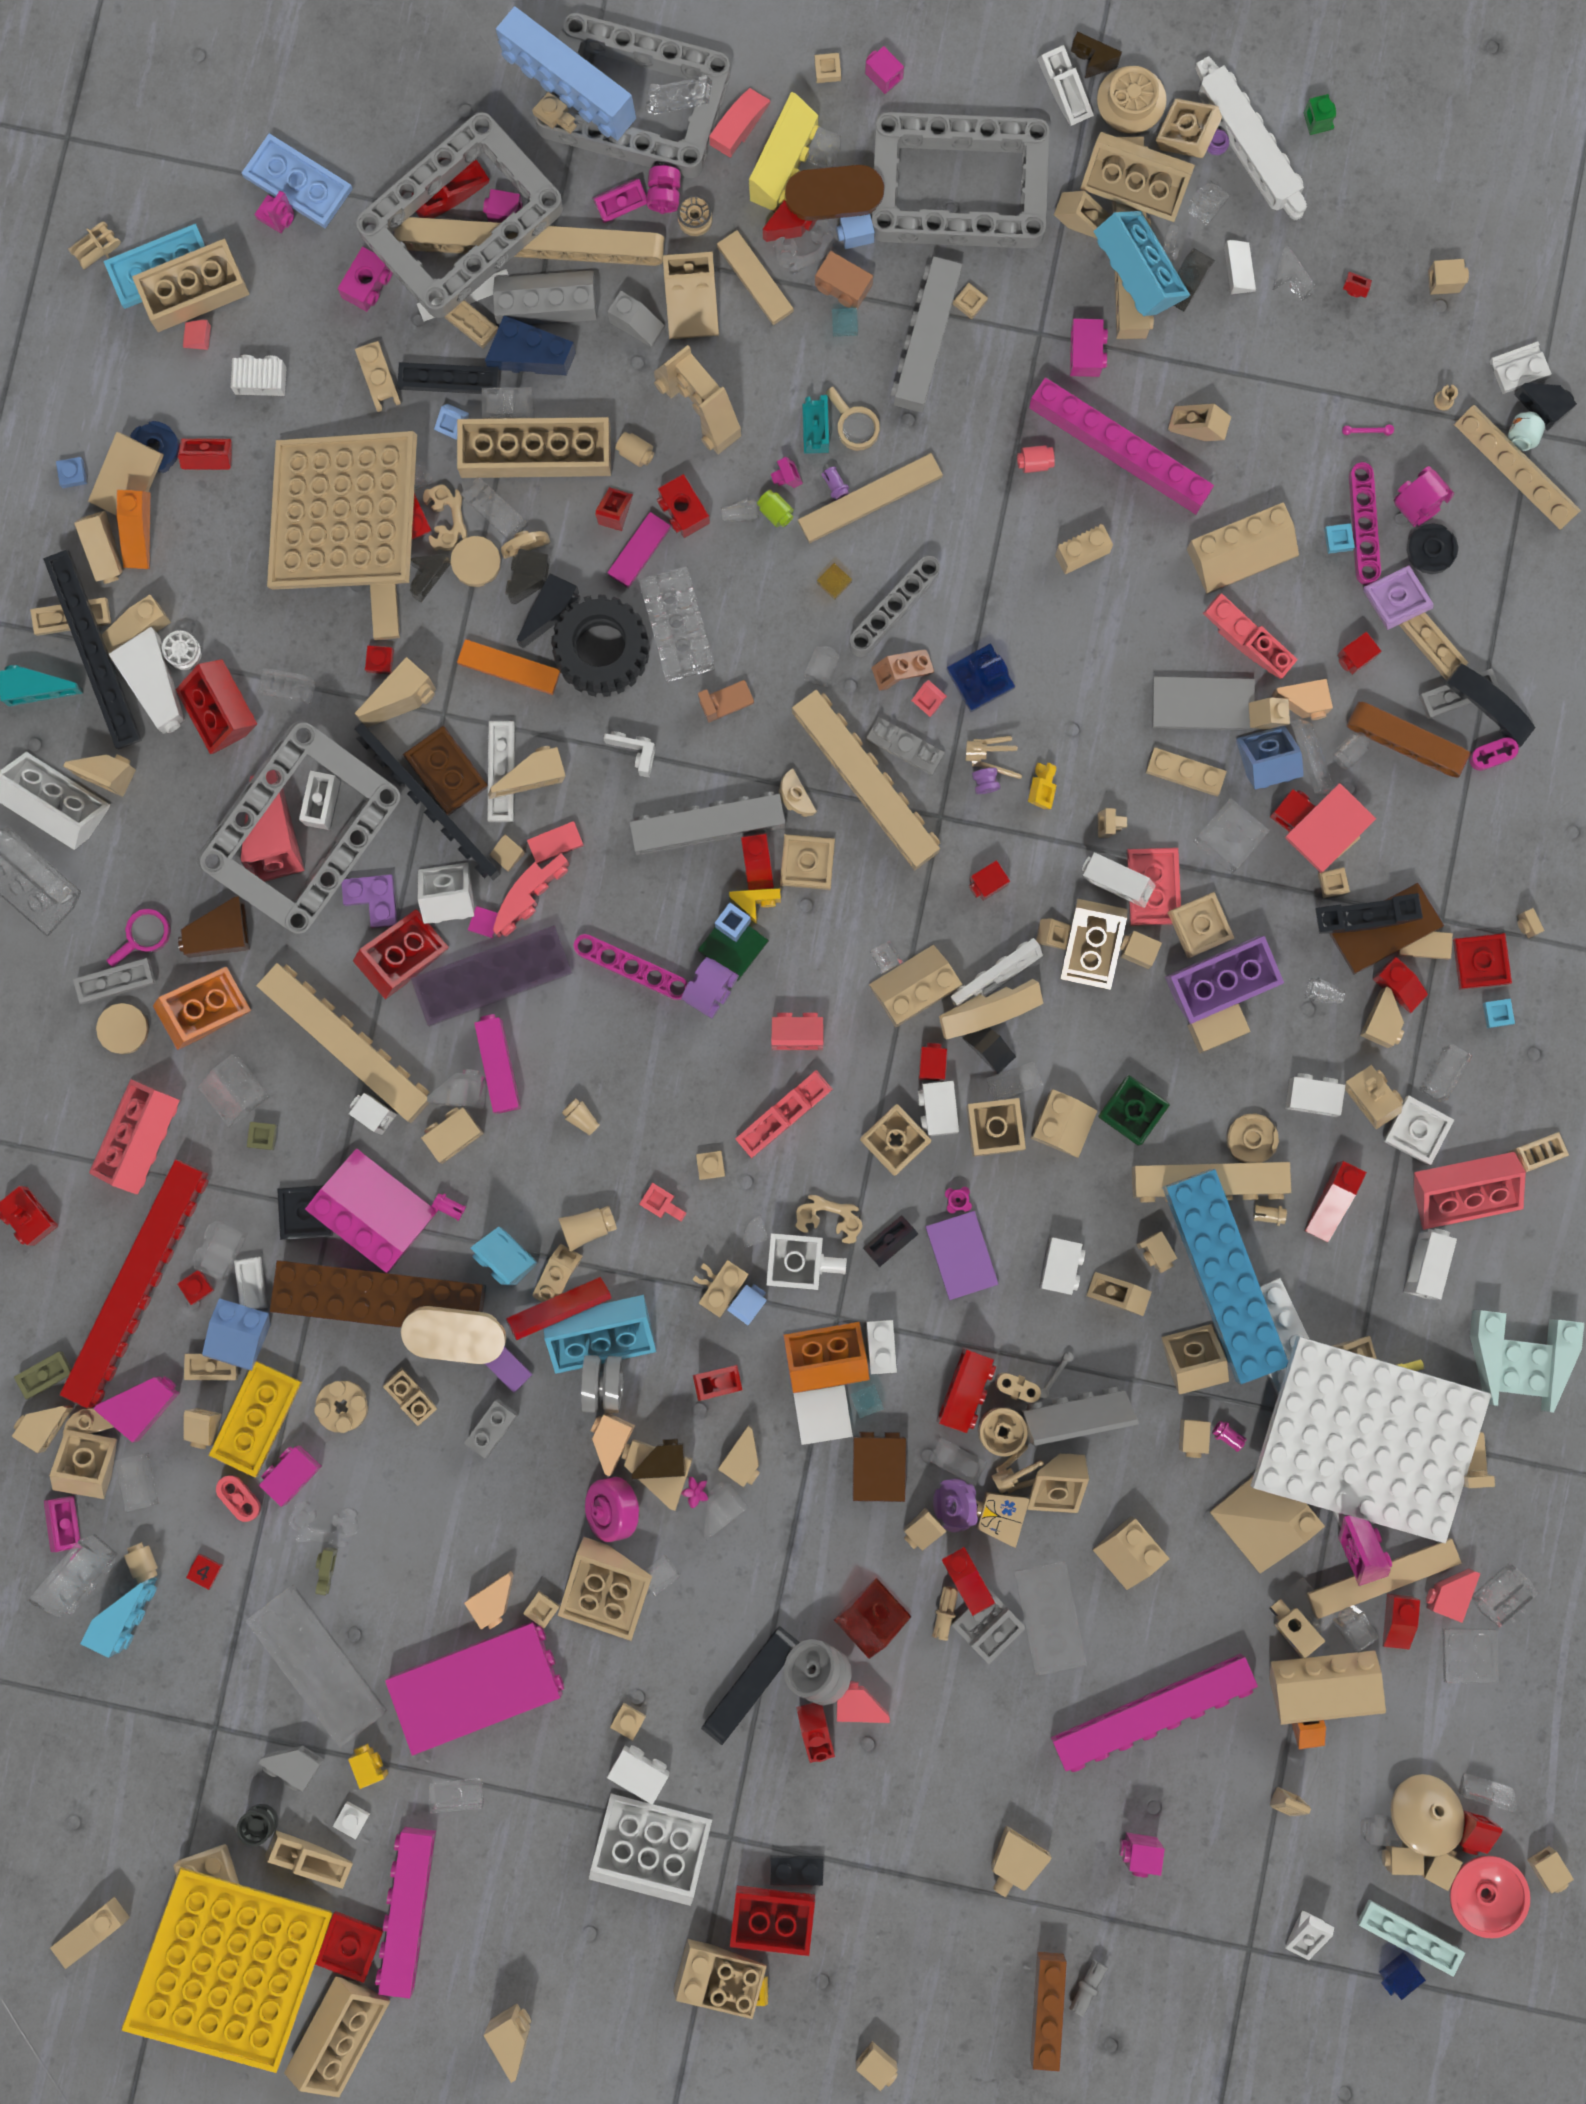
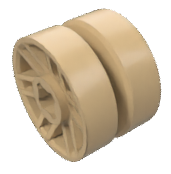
M996 1407L990 1409L981 1417L978 1424V1437L982 1445L989 1452L997 1456H1011L1021 1450L1026 1442L1028 1433L1026 1423L1012 1409ZM1002 1426L1007 1429L1005 1436L998 1434Z

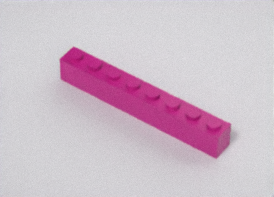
M1046 377L1031 398L1029 409L1195 515L1210 495L1214 487L1212 483Z
M1238 1654L1050 1738L1065 1771L1077 1772L1085 1768V1763L1091 1760L1099 1762L1110 1756L1109 1753L1116 1749L1124 1751L1134 1745V1741L1141 1738L1144 1741L1152 1739L1158 1735L1157 1731L1167 1728V1730L1177 1728L1182 1724L1181 1721L1186 1718L1197 1719L1205 1715V1710L1211 1707H1215V1709L1222 1708L1230 1703L1229 1699L1236 1696L1239 1698L1247 1697L1253 1693L1252 1689L1257 1688L1258 1685L1246 1658L1242 1654Z

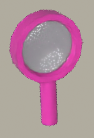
M143 909L134 913L127 921L125 928L128 942L106 961L114 967L135 948L146 953L162 949L169 941L171 934L170 924L166 917L152 909Z

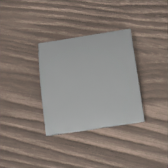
M987 1587L996 1604L975 1616H972L966 1606L952 1620L951 1625L990 1664L1026 1627Z

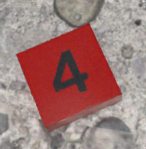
M198 1554L186 1578L210 1590L223 1565L202 1554Z

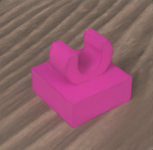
M787 457L777 461L780 470L770 474L774 484L777 483L778 486L787 484L793 488L803 484L794 461Z

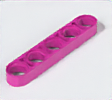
M1360 462L1354 465L1349 473L1352 531L1355 546L1356 578L1361 584L1369 585L1375 582L1381 575L1374 471L1369 464ZM1358 469L1365 470L1368 479L1365 481L1357 480L1355 471ZM1361 493L1366 494L1370 500L1369 504L1365 506L1360 505L1356 499L1357 495ZM1360 518L1369 519L1371 528L1368 530L1361 529L1358 520ZM1363 542L1370 543L1373 546V552L1371 554L1362 553L1360 544ZM1366 566L1373 568L1375 572L1374 578H1365L1362 575V568Z
M580 935L574 941V950L581 958L673 1000H682L683 994H672L670 987L672 983L679 981L686 988L688 983L684 978L591 935ZM584 939L590 940L593 945L592 950L588 953H582L578 949L580 941ZM606 950H612L616 955L614 962L606 964L601 960V955ZM636 961L639 965L638 971L635 974L626 973L624 970L626 962ZM652 971H658L662 975L661 982L657 985H652L647 981V976Z

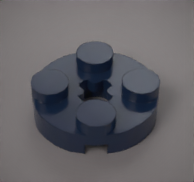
M151 421L142 427H136L131 433L130 438L146 446L159 442L158 446L160 448L158 452L164 454L157 472L166 473L169 471L170 467L178 459L180 441L168 425L158 421Z

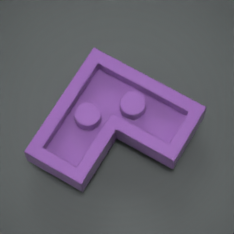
M393 875L343 880L341 883L343 905L369 904L372 929L392 927L397 923Z

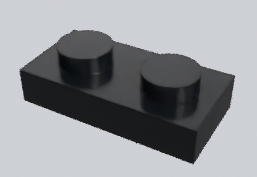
M901 1215L864 1246L863 1249L878 1267H881L919 1234Z
M771 1855L770 1885L823 1886V1856Z

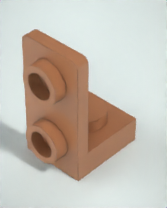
M925 649L890 655L871 667L879 691L889 689L900 680L930 675L934 672L928 652Z
M744 680L712 694H709L707 689L698 693V699L708 723L754 704L753 697Z

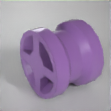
M986 768L972 773V777L977 784L975 787L976 794L991 793L1000 789V783L996 781L997 768Z

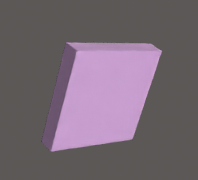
M1409 565L1363 588V592L1387 630L1433 609V602Z

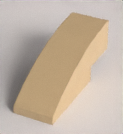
M275 1831L266 1853L268 1863L291 1869L293 1874L342 1889L353 1865L351 1861L329 1850L279 1831Z

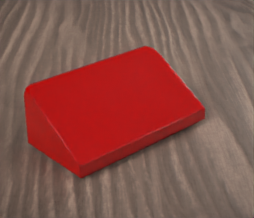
M181 439L178 452L181 469L229 470L231 468L232 441L231 439Z

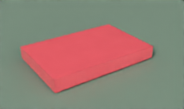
M1339 783L1285 839L1322 873L1376 818Z
M1178 848L1127 849V868L1149 877L1156 885L1145 908L1129 901L1130 926L1173 925L1168 911L1181 906Z

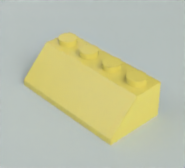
M790 93L749 178L750 201L774 212L785 200L787 182L794 174L800 172L798 169L801 161L806 162L810 153L809 145L812 140L816 141L821 129L818 126V115L796 93Z

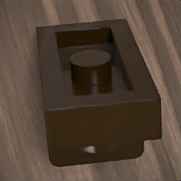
M1078 31L1073 39L1071 52L1082 60H1090L1085 78H1090L1118 67L1122 51Z

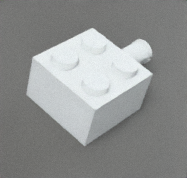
M771 1233L766 1285L818 1290L819 1275H822V1272L845 1274L847 1258L824 1257V1254H821L823 1238Z

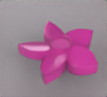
M689 1477V1488L684 1489L681 1494L689 1497L688 1503L691 1508H695L699 1501H708L707 1494L702 1491L707 1481L697 1483L693 1477Z

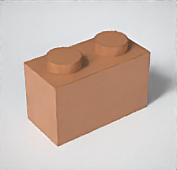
M832 251L829 252L815 275V286H817L821 293L825 295L831 294L838 298V301L843 306L853 307L858 310L873 285L872 274Z

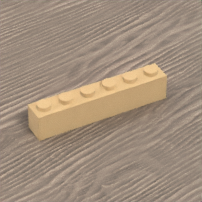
M1290 1162L1132 1167L1133 1198H1140V1203L1156 1202L1155 1197L1166 1198L1162 1187L1209 1169H1216L1227 1200H1233L1232 1195H1243V1200H1258V1195H1268V1199H1284V1194L1291 1193Z

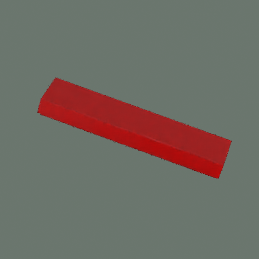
M599 1277L506 1318V1321L515 1339L519 1340L612 1298L602 1278Z

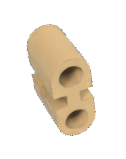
M1003 1372L995 1378L996 1388L1003 1393L1011 1395L1010 1398L1014 1400L1019 1398L1032 1403L1036 1402L1041 1395L1040 1388L1036 1384L1024 1380L1025 1377L1021 1375L1016 1377ZM1004 1379H1009L1010 1384L1005 1388L1002 1382ZM1030 1388L1034 1389L1033 1396L1028 1397L1027 1390Z

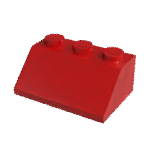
M223 659L198 664L175 689L210 754H214L246 737L257 725Z
M963 1348L936 1420L939 1424L967 1433L969 1428L974 1429L978 1419V1415L974 1413L977 1405L983 1404L987 1394V1390L984 1389L987 1380H992L996 1370V1366L992 1365L993 1359Z

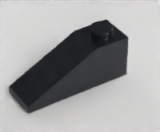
M550 573L516 639L518 645L525 648L553 627L556 622H559L561 620L560 614L564 609L569 611L571 609L570 604L576 600L579 603L578 587Z

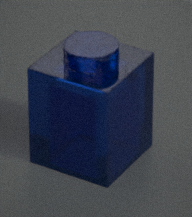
M1404 1952L1379 1971L1384 1978L1381 1982L1383 1987L1391 1996L1395 1993L1401 2000L1426 1981Z

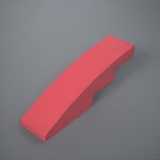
M817 1070L814 1071L735 1138L736 1141L753 1158L833 1089Z

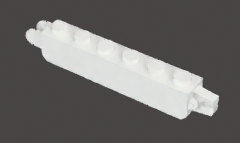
M1209 56L1199 61L1195 66L1201 81L1198 97L1203 104L1219 107L1222 119L1218 128L1228 135L1231 148L1271 209L1280 210L1284 208L1291 219L1300 220L1307 208L1305 198L1301 194L1304 188L1302 178L1299 174L1294 173L1290 167L1287 155L1281 153L1277 147L1274 135L1268 133L1263 125V119L1260 114L1254 112L1250 105L1249 97L1245 92H1241L1237 86L1234 74L1228 72L1225 66L1219 68Z

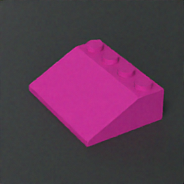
M357 1148L305 1208L306 1211L386 1273H389L437 1213L433 1207Z

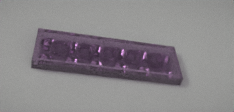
M554 925L412 977L411 981L426 1023L430 1027L573 973Z

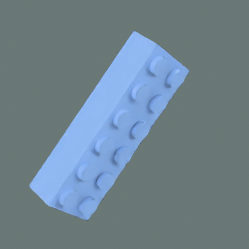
M514 6L497 26L498 43L501 46L503 58L510 64L515 63L521 67L522 72L528 78L532 79L534 77L538 80L544 90L558 95L560 101L566 104L568 108L573 107L579 111V115L586 122L590 123L592 121L596 124L603 135L606 137L611 136L618 141L635 121L636 115L633 99L629 92Z

